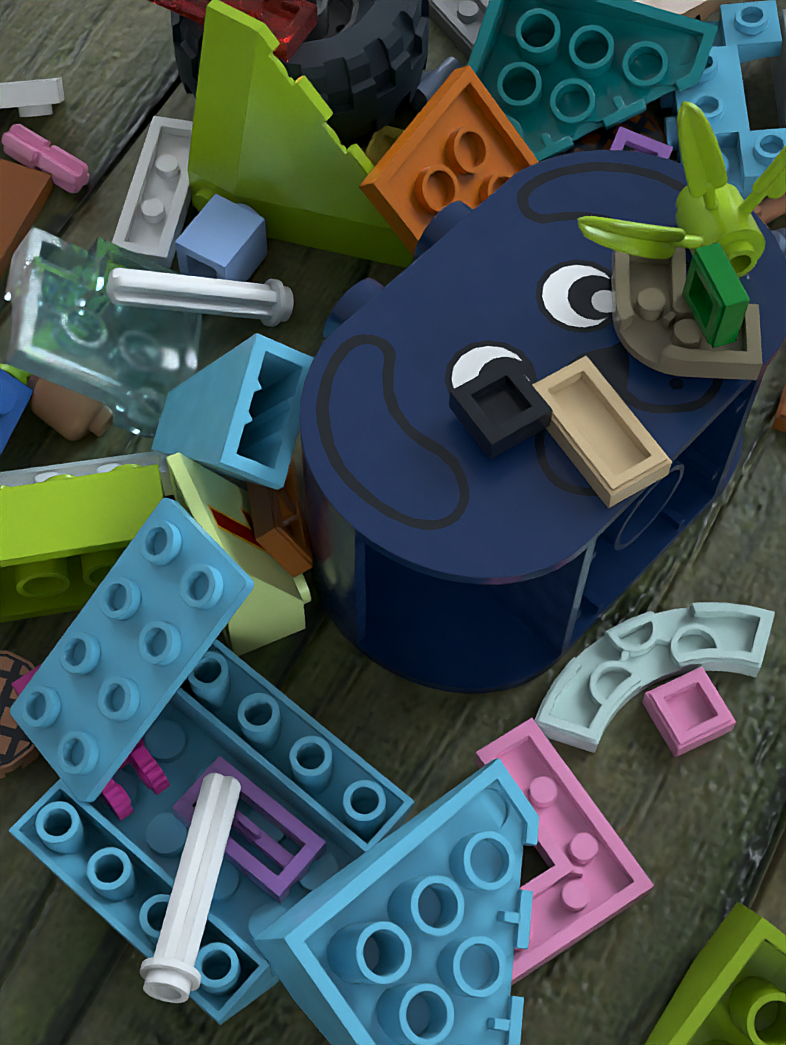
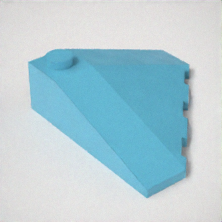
M499 758L494 759L306 895L254 938L253 942L294 1001L331 1045H520L524 997L510 996L514 949H528L533 891L520 890L523 845H537L539 816Z

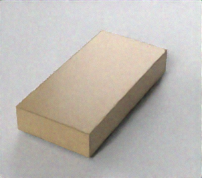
M587 356L532 384L553 410L550 426L546 429L607 508L614 506L668 475L672 464L670 458Z

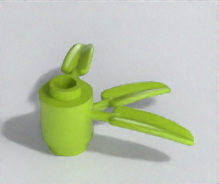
M683 101L678 109L677 133L687 186L679 193L675 203L677 209L675 222L678 228L597 216L578 218V228L584 237L600 246L621 253L652 259H669L674 255L676 248H688L693 256L696 248L719 242L738 278L754 268L758 259L763 254L766 244L765 238L751 212L766 196L771 199H777L786 193V145L755 181L749 196L743 200L738 189L727 183L728 177L722 153L709 121L698 106L691 102Z

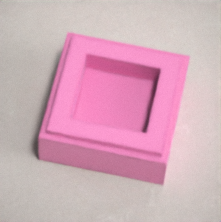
M703 667L646 692L642 699L644 707L675 758L732 731L736 724L734 717Z

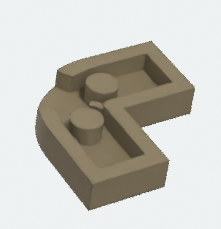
M676 248L674 255L665 260L633 256L613 250L611 257L613 324L621 343L633 357L654 370L674 376L757 380L763 365L759 304H748L736 342L712 348L711 344L708 345L682 295L686 281L685 248Z

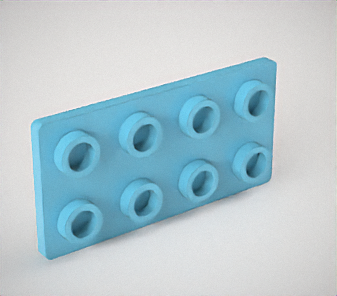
M163 498L10 708V715L80 802L95 801L254 588V581L176 500Z

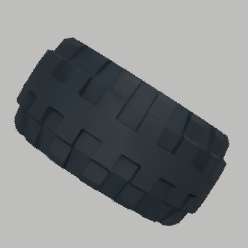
M174 0V6L170 7L177 68L186 94H193L196 100L206 7L211 0ZM219 0L267 25L280 42L279 46L273 51L274 56L281 61L288 76L292 77L294 81L304 75L332 110L333 114L326 123L335 131L340 144L344 145L346 149L349 148L351 143L362 137L366 141H370L386 130L388 124L395 119V116L401 115L406 105L411 103L416 94L417 87L421 82L422 71L426 69L428 56L429 0Z

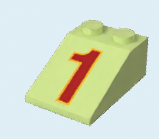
M180 452L166 457L175 500L254 581L253 590L222 630L230 650L237 656H240L306 629L304 604L311 601L306 580L303 574L293 578L255 540L248 492Z

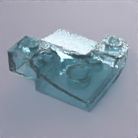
M32 226L12 255L4 299L12 302V330L7 364L102 402L114 412L112 425L142 437L154 438L168 392L195 375L202 313L115 305L106 294V285L109 273L116 268L182 274L101 237H98L87 251Z

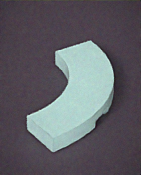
M698 602L692 603L691 607L672 609L655 614L649 611L630 618L605 631L603 637L586 648L577 658L574 657L569 661L548 690L534 721L547 738L595 753L605 729L617 712L630 699L657 682L689 673L700 667H703L705 671H726L756 677L761 668L775 612L748 605Z

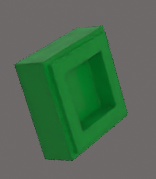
M719 242L696 248L692 256L682 295L708 345L711 344L712 348H717L734 343L737 340L750 298Z

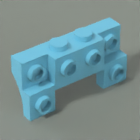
M776 0L720 5L719 21L706 22L719 27L699 84L681 93L674 90L660 97L661 109L671 108V117L664 118V134L667 145L673 147L672 151H676L677 162L683 164L677 133V115L682 102L687 101L698 106L709 121L722 153L728 177L727 183L738 189L743 200L749 196L755 181L786 145V128L750 131L740 64L751 60L781 55L782 36Z

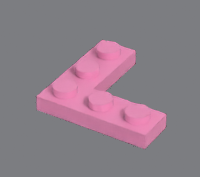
M530 718L478 750L474 761L479 769L494 759L499 758L539 816L537 845L533 846L549 867L548 870L520 887V890L533 891L528 949H514L511 986L649 895L654 887V884L533 718Z

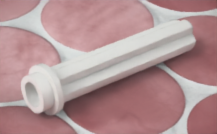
M116 268L109 273L106 285V294L115 305L261 319L265 326L271 327L277 326L280 321L285 322L290 318L294 303L291 289L283 286L282 282L278 279H268L264 284Z
M210 773L203 778L154 957L145 959L141 964L140 975L145 980L143 990L149 996L170 1003L185 1002L189 998L190 991H194L200 986L202 976L194 966L241 789L240 782L232 776Z

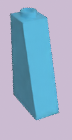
M254 334L168 392L151 449L167 456L180 452L219 475L276 490L283 488L300 428V400L304 381L314 358L263 335Z

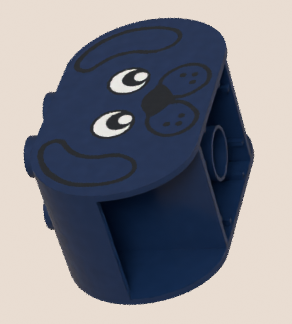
M592 150L560 155L538 162L514 174L474 210L462 201L452 202L444 207L427 225L417 243L414 262L384 287L373 278L364 279L352 286L339 299L324 326L323 339L325 342L321 345L313 359L304 381L300 400L299 421L307 532L313 558V567L310 569L314 585L331 621L357 650L374 663L403 679L441 691L483 694L523 685L552 668L721 494L736 470L742 452L743 430L766 368L778 354L786 338V259L776 239L754 211L751 214L765 238V249L754 268L746 275L740 277L739 280L750 298L749 304H759L763 365L757 380L683 377L665 374L646 366L633 357L617 336L612 318L611 257L613 250L600 246L584 237L578 228L577 219L583 216H597L678 228L675 222L677 212L675 203L679 193L687 186L683 164L646 153L625 150ZM685 248L687 278L692 254L688 248ZM587 356L670 458L672 464L669 473L614 506L607 508L546 428L494 458L489 459L449 408L450 391L509 358L514 361L531 384H534Z

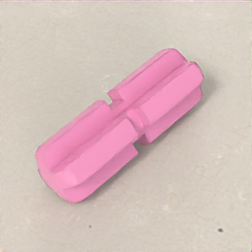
M13 124L9 131L3 134L1 142L4 145L3 150L5 154L29 168L39 171L42 169V172L52 174L54 184L67 192L78 193L82 186L88 183L90 175L86 163L56 145L49 148L50 141L25 126Z

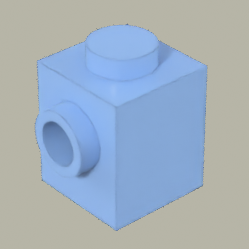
M215 193L175 241L180 275L246 282L268 255L265 218L259 216L248 205L242 203L235 204Z

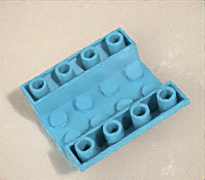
M215 639L142 737L146 749L164 772L170 787L155 795L151 789L146 788L133 766L130 763L117 771L112 779L125 790L131 800L130 804L134 812L122 821H119L99 795L94 802H80L62 779H59L8 831L145 958L154 957L189 828L175 817L172 807L219 756L326 841L327 851L318 861L315 859L308 867V873L300 882L296 881L289 889L290 894L281 904L223 857L194 966L200 972L202 978L199 988L190 991L189 994L190 999L221 1025L279 981L278 976L253 942V939L306 895L400 828L412 811L415 801L225 645ZM239 797L236 809L295 857L302 848ZM231 827L229 836L275 875L278 876L283 871L280 866Z

